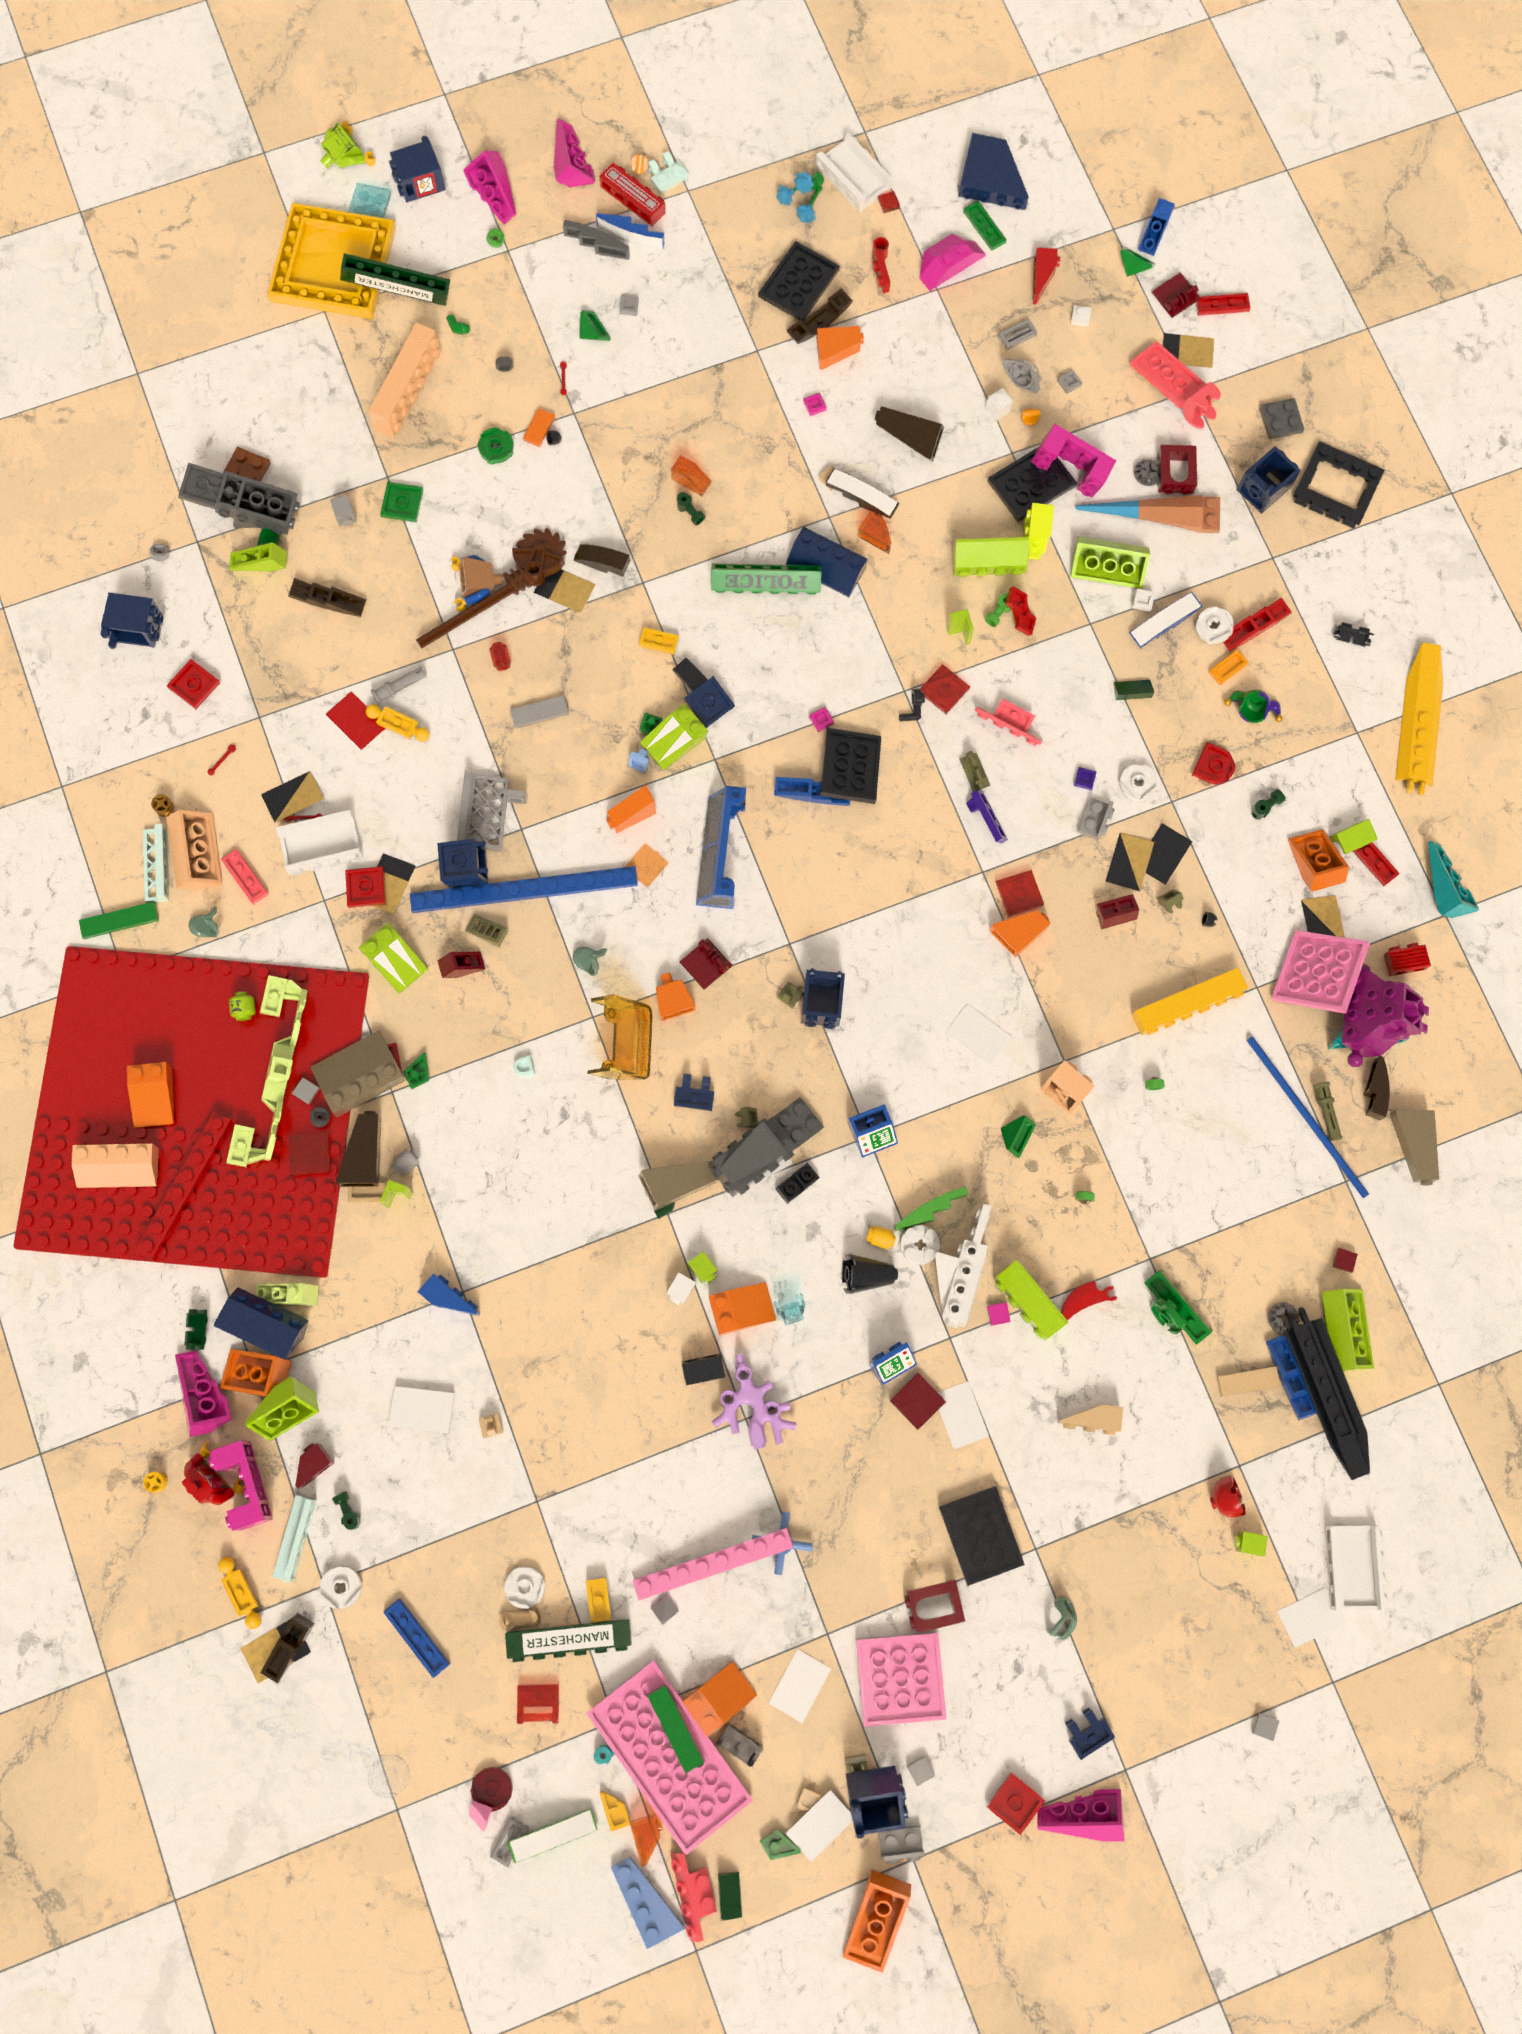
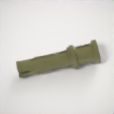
M1323 1082L1313 1085V1089H1316L1317 1104L1322 1107L1330 1141L1342 1139L1333 1106L1335 1099L1330 1092V1082Z

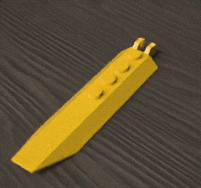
M1422 642L1406 678L1395 779L1396 781H1407L1406 793H1412L1414 782L1418 783V795L1425 793L1426 783L1429 786H1433L1443 691L1441 645Z

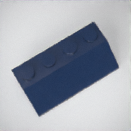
M803 526L794 541L786 565H821V584L850 597L866 570L867 558Z
M237 1287L226 1300L214 1323V1327L286 1360L303 1340L309 1320Z

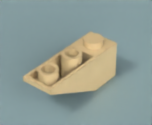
M1103 1404L1058 1420V1423L1063 1424V1428L1075 1429V1426L1083 1427V1431L1095 1432V1429L1103 1430V1434L1115 1435V1432H1121L1124 1407Z

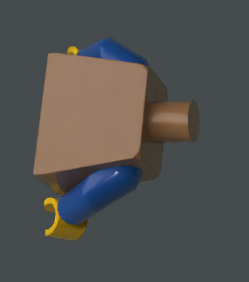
M456 556L451 558L452 563L456 564L450 566L454 571L459 570L462 597H465L464 600L461 598L455 599L454 603L456 605L462 603L460 607L456 608L457 611L462 612L466 609V605H472L489 596L494 585H502L503 575L494 574L492 564L479 556L461 557L460 560Z

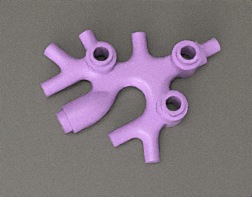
M735 1355L737 1361L735 1366L736 1379L740 1382V1387L736 1392L726 1390L721 1394L720 1400L724 1410L711 1422L715 1427H718L727 1421L730 1424L732 1435L740 1433L736 1411L740 1405L747 1403L752 1406L754 1411L748 1427L750 1443L754 1450L766 1447L765 1443L767 1441L763 1427L766 1421L771 1423L775 1444L783 1443L781 1430H795L797 1423L780 1418L782 1411L791 1410L789 1402L778 1404L770 1401L766 1403L763 1396L773 1387L768 1380L761 1386H755L751 1380L752 1372L748 1363H745L744 1355ZM742 1371L747 1373L746 1378L740 1377ZM727 1395L732 1397L730 1403L724 1400ZM773 1406L776 1412L771 1414L768 1412V1408Z

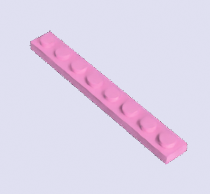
M784 1528L635 1579L633 1584L638 1600H642L792 1549L794 1546L788 1528Z

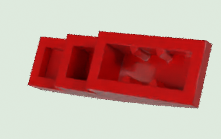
M1281 597L1268 607L1265 606L1254 615H1249L1233 626L1232 635L1223 643L1230 652L1268 630L1292 614V611Z

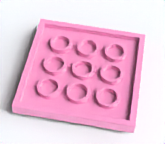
M1295 930L1271 998L1277 1002L1346 1014L1370 944L1368 941Z
M938 1633L856 1640L864 1727L947 1720Z

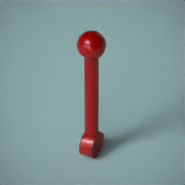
M563 361L560 363V368L562 369V389L560 393L561 395H566L565 369L567 368V363Z
M232 744L229 745L228 751L212 768L208 769L207 773L214 775L215 770L228 755L236 751V747Z
M318 813L316 815L288 816L284 820L290 822L296 819H313L323 815Z

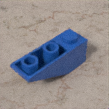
M1161 198L1158 199L1139 245V251L1152 256L1155 255L1175 208L1174 203Z
M432 1274L418 1290V1293L435 1307L475 1316L480 1315L476 1311L479 1307L471 1300L466 1302L462 1298L464 1294L456 1287L452 1290L447 1285L449 1281L441 1274L438 1277Z

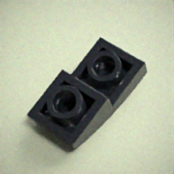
M684 658L672 669L691 691H694L708 680L687 658Z
M806 1163L794 1172L791 1177L777 1186L775 1190L788 1204L820 1177Z

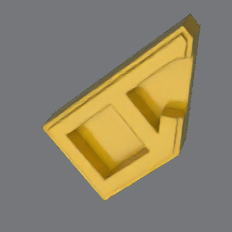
M604 1791L599 1792L611 1832L631 1825L625 1802Z

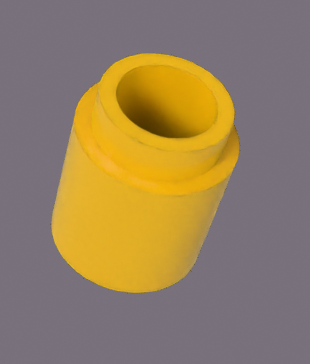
M876 1225L875 1227L870 1226L866 1241L870 1242L871 1245L888 1250L889 1246H894L896 1236L893 1235V1230Z

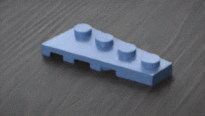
M631 1857L611 1866L646 1949L685 1930V1926L675 1916L672 1909L661 1898L658 1891L651 1885Z

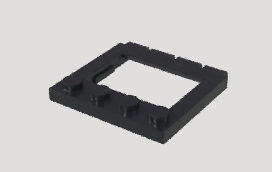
M1319 441L1293 495L1296 498L1294 503L1305 508L1307 504H1311L1310 510L1321 515L1324 511H1327L1325 517L1337 522L1342 518L1344 519L1342 524L1354 529L1356 525H1360L1385 469ZM1319 461L1332 464V467L1339 470L1344 469L1350 475L1360 476L1368 482L1366 490L1364 489L1359 499L1357 509L1308 489V485H1310L1318 469Z

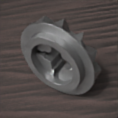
M1143 459L1138 462L1134 468L1135 479L1145 486L1157 484L1160 481L1158 461L1154 462L1152 459ZM1148 467H1150L1151 471L1149 477H1147L1146 471Z
M1280 1302L1270 1308L1268 1323L1275 1332L1285 1334V1331L1292 1328L1288 1320L1283 1324V1320L1276 1317L1283 1315L1284 1312L1287 1314V1312L1291 1311L1299 1324V1313L1293 1305L1287 1302Z

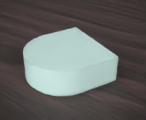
M530 1055L520 1057L514 1062L513 1069L518 1076L527 1077L535 1075Z

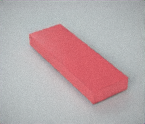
M237 849L221 859L253 905L269 895Z

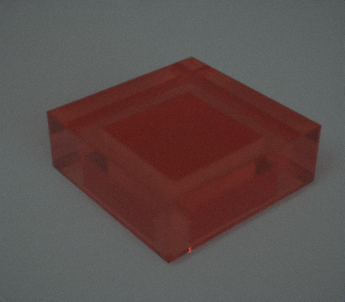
M894 191L878 195V202L883 214L900 209V203Z

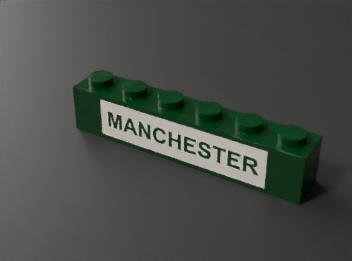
M346 253L343 255L340 272L341 281L446 306L450 279Z
M630 1619L505 1633L507 1659H512V1662L525 1661V1657L533 1656V1660L545 1659V1655L553 1654L554 1658L566 1657V1653L574 1652V1656L586 1655L587 1650H595V1654L605 1653L607 1648H615V1651L628 1650V1646L632 1645Z

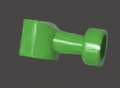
M1008 593L999 596L994 612L988 613L984 618L990 626L996 627L1000 622L999 617L1003 612L1011 611L1005 604Z

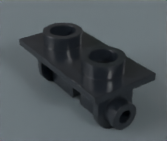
M1344 622L1341 625H1335V627L1339 628L1338 631L1335 630L1333 638H1336V640L1349 643L1352 636L1354 637L1352 644L1363 647L1370 646L1371 639H1369V636L1374 635V633H1370V629L1365 627H1359V630L1354 629L1352 624Z

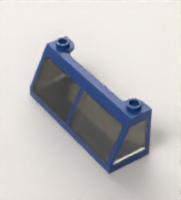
M726 786L709 796L696 899L697 906L734 909L735 884L732 879L723 876L730 819L735 820L738 812H745L746 788Z

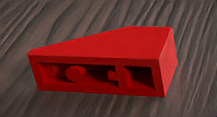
M1036 248L1034 256L1033 304H1037L1053 278L1056 267L1060 266V256H1057V248Z

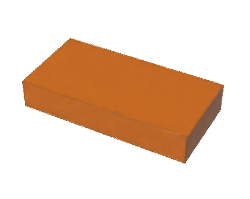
M538 408L523 437L524 441L540 447L555 419V415Z

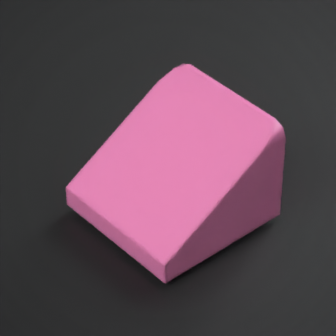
M472 1801L469 1815L482 1831H485L492 1807Z

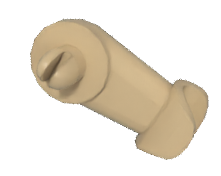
M538 1609L505 1612L500 1615L499 1626L505 1631L529 1625L530 1627L537 1626L541 1620L540 1612Z

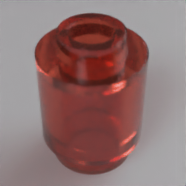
M502 642L493 643L489 648L493 666L496 667L497 671L509 669L511 667V659L507 645L502 644Z

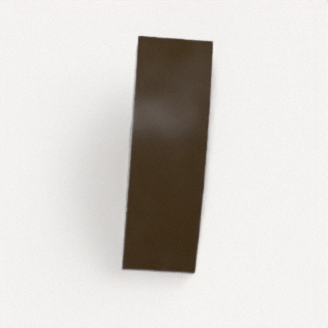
M580 544L573 561L606 574L609 571L623 577L630 563V555L606 547Z
M1382 1056L1374 1059L1364 1091V1095L1370 1097L1366 1116L1377 1120H1382L1386 1117L1390 1097L1389 1076L1384 1057Z
M299 1613L293 1616L260 1673L278 1684L315 1623Z

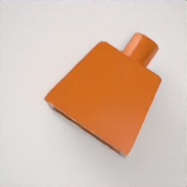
M671 973L662 974L660 976L662 985L656 987L660 1020L664 1021L695 1011V1003L683 981L677 980L673 982Z

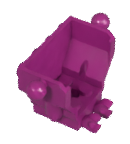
M1364 963L1346 1014L1344 1013L1342 1044L1352 1050V1053L1347 1058V1062L1351 1067L1361 1066L1363 1057L1382 1056L1398 1041L1408 1039L1410 1035H1419L1421 1032L1428 1033V1025L1422 1022V1017L1424 1014L1429 1016V1007L1424 1005L1423 998L1406 983L1382 980L1372 973L1370 967Z

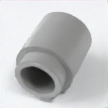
M405 1149L393 1160L394 1163L391 1167L402 1177L420 1163L417 1160L420 1156L413 1149Z

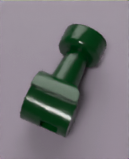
M685 492L677 495L678 511H686L691 515V522L695 526L702 523L706 516L702 511H697L694 508L691 495Z
M1276 789L1271 793V798L1268 800L1257 801L1251 812L1253 818L1257 820L1265 818L1275 804L1280 805L1286 801L1285 795L1279 789Z
M347 1491L333 1497L332 1500L335 1505H340L343 1514L341 1524L348 1530H355L360 1526L361 1521L359 1517L361 1516L352 1511L347 1502L350 1497Z

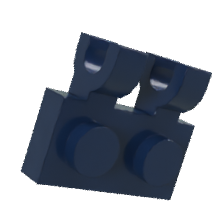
M684 1074L682 1087L676 1086L673 1106L712 1111L715 1091H709L711 1077L703 1076L702 1087L699 1090L690 1088L692 1076Z
M1089 1707L1083 1710L1082 1713L1091 1726L1082 1732L1072 1719L1065 1722L1068 1730L1073 1735L1068 1741L1080 1760L1116 1738L1105 1719L1101 1718L1098 1720Z

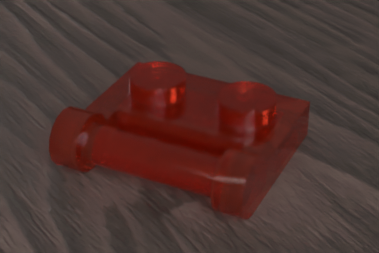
M559 1684L517 1685V1725L524 1724V1722H552V1724H559ZM524 1707H552V1713H524Z

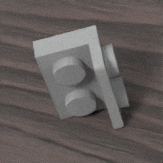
M1090 798L1078 833L1098 841L1101 835L1105 836L1109 827L1106 822L1112 818L1115 811L1112 808L1114 802L1110 801L1107 804Z
M920 1826L879 1832L881 1858L883 1861H887V1864L898 1863L899 1859L907 1858L908 1861H918L921 1856H925Z

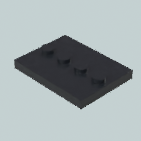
M795 241L759 291L758 297L803 322L839 272L840 266Z
M1038 447L987 479L989 485L1017 522L1026 518L1027 509H1031L1032 503L1049 504L1077 486L1076 480L1058 457L1052 461L1046 471L1036 467L1031 460Z
M827 728L820 796L875 804L882 736Z
M996 1486L939 1506L967 1586L1025 1565Z

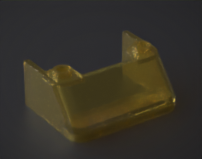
M615 994L591 998L592 1003L604 1006L605 1019L609 1023L614 1024L612 1060H605L601 1068L588 1070L587 1074L614 1080L647 1079L650 1075L653 1017L651 1007Z

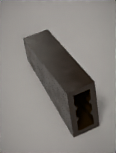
M881 406L880 411L877 410L875 415L877 426L929 461L934 462L944 430V426L941 423Z
M365 1111L364 1114H358L336 1178V1184L339 1187H379L381 1117L375 1111Z

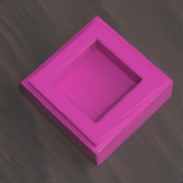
M820 393L803 398V403L809 416L826 411L827 407Z
M825 707L809 715V719L817 732L834 724V720Z
M1007 1302L987 1306L991 1326L1011 1322Z

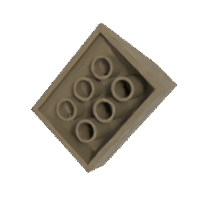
M380 1030L311 1066L317 1083L332 1113L336 1117L406 1081Z

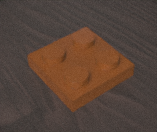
M237 446L223 473L228 471L261 482L271 462L265 457Z

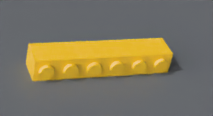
M1235 968L1135 1010L1132 1017L1141 1036L1146 1033L1150 1036L1159 1031L1158 1028L1163 1026L1165 1029L1175 1025L1177 1020L1182 1019V1021H1186L1192 1018V1014L1196 1012L1202 1014L1209 1011L1210 1006L1216 1004L1219 1007L1227 1003L1229 998L1233 997L1235 1000L1244 996L1248 986L1239 968Z

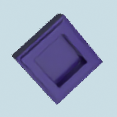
M1079 767L1074 786L1092 791L1097 772Z

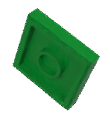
M387 482L380 512L381 517L417 523L424 491L423 487Z

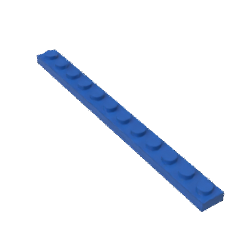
M636 866L416 892L410 893L411 912L420 913L638 886Z

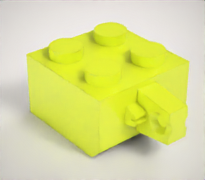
M1032 503L1031 509H1027L1023 529H1025L1023 537H1029L1028 559L1039 560L1040 555L1046 552L1052 533L1054 505Z

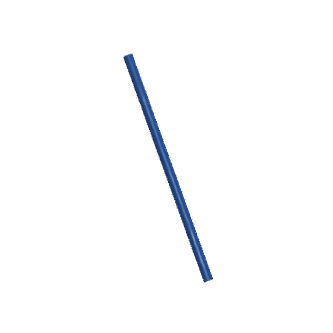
M1252 1036L1246 1040L1361 1197L1365 1198L1368 1196V1191Z

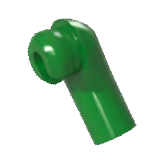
M454 315L447 316L446 320L453 333L464 335L470 332L468 324L457 322Z

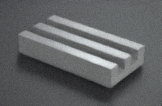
M1028 318L998 333V338L1002 340L1001 343L1005 345V349L1009 350L1037 336L1038 332Z
M513 1817L510 1818L490 1855V1858L507 1868L512 1861L511 1854L507 1861L503 1859L509 1849L508 1843L505 1845L500 1857L496 1853L512 1824L516 1826L508 1841L515 1838L519 1829L523 1830L520 1835L522 1836L530 1828Z

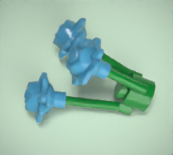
M803 171L796 174V179H794L796 187L787 189L786 186L780 185L776 197L780 204L790 206L793 201L791 196L794 195L795 191H801L804 194L805 192L816 190L809 204L806 206L800 205V207L796 208L797 217L800 221L811 223L816 219L812 206L819 192L823 190L821 185L824 183V177L818 171L812 175H807Z

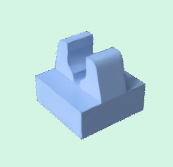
M643 748L638 753L632 751L629 756L628 766L645 774L649 764L648 751Z

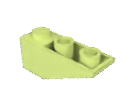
M304 1283L256 1284L255 1295L275 1305L317 1306L319 1286Z

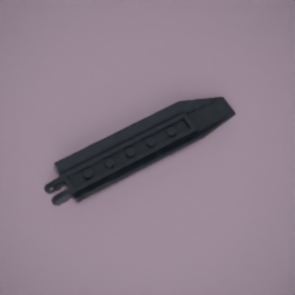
M1300 1307L1298 1308V1313L1303 1324L1298 1325L1295 1315L1291 1311L1287 1312L1286 1315L1292 1328L1285 1331V1334L1331 1449L1351 1480L1370 1474L1368 1432L1323 1319L1319 1318L1310 1321L1305 1309Z

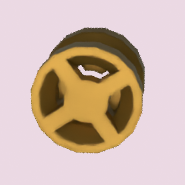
M156 795L151 801L152 808L159 816L167 817L172 814L174 806L166 795Z

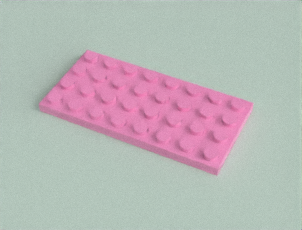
M654 1660L586 1713L685 1855L753 1801L711 1740L692 1717ZM666 1685L704 1762L686 1774L647 1698L648 1694Z

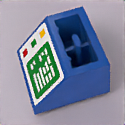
M885 1104L848 1119L847 1123L862 1158L898 1144L893 1123Z
M898 1342L889 1348V1353L884 1354V1352H881L872 1358L873 1362L870 1364V1367L881 1386L917 1365L907 1342L904 1344Z

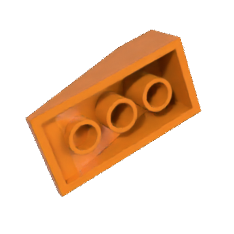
M871 1869L846 1943L843 1958L883 1973L911 1897V1884Z

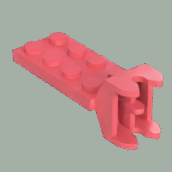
M1154 342L1131 360L1130 366L1179 409L1183 408L1185 420L1192 426L1199 429L1205 427L1204 420L1200 417L1201 415H1205L1209 419L1216 418V411L1211 405L1213 399H1220L1221 393L1218 387L1211 381L1207 384L1160 343Z

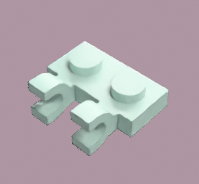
M669 151L662 154L664 158L662 163L667 167L666 169L660 171L654 159L648 162L650 167L648 171L652 175L651 183L660 195L689 178L687 170L680 161L674 162Z

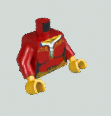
M206 1442L200 1448L199 1453H196L185 1464L184 1476L186 1478L182 1481V1485L186 1488L187 1493L191 1494L199 1503L221 1505L234 1497L235 1493L243 1494L246 1486H240L243 1480L238 1478L233 1488H231L218 1472L211 1468L209 1462L206 1459L204 1460V1457L210 1456L209 1450L206 1449L209 1442Z

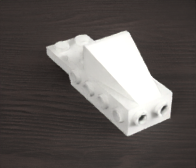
M983 1204L982 1209L978 1208L975 1223H978L977 1228H972L970 1241L965 1239L964 1244H959L957 1257L940 1252L935 1254L943 1321L946 1322L947 1326L953 1328L958 1326L966 1328L988 1253V1246L983 1245L982 1242L991 1214L990 1205Z

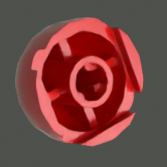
M1230 1475L1218 1480L1212 1489L1213 1496L1210 1497L1213 1509L1217 1508L1220 1514L1229 1518L1246 1515L1245 1504H1240L1242 1503V1495L1235 1478Z

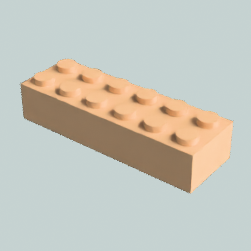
M415 323L369 410L376 431L393 438L397 432H400L404 418L408 417L412 403H415L417 400L418 391L420 388H423L427 374L431 373L435 359H438L441 349L435 330Z

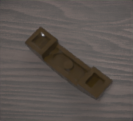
M841 288L828 298V302L803 322L799 320L786 331L797 344L805 342L817 335V328H827L851 305L853 300Z

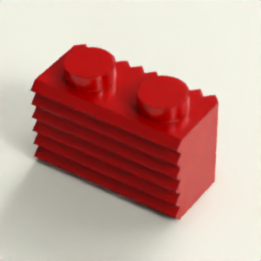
M1411 943L1407 945V948L1394 946L1389 948V951L1384 954L1390 977L1424 971L1431 966L1425 944Z

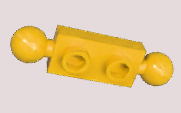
M370 704L366 708V715L371 719L378 718L376 721L378 725L411 740L413 735H415L419 742H425L430 737L428 729L424 727L417 728L419 725L418 721L386 706L383 711L376 704Z
M223 1557L218 1562V1569L222 1573H226L227 1576L222 1578L221 1582L238 1617L245 1614V1625L249 1629H256L261 1625L262 1618L253 1609L259 1605L242 1570L238 1569L234 1572V1560L231 1557Z

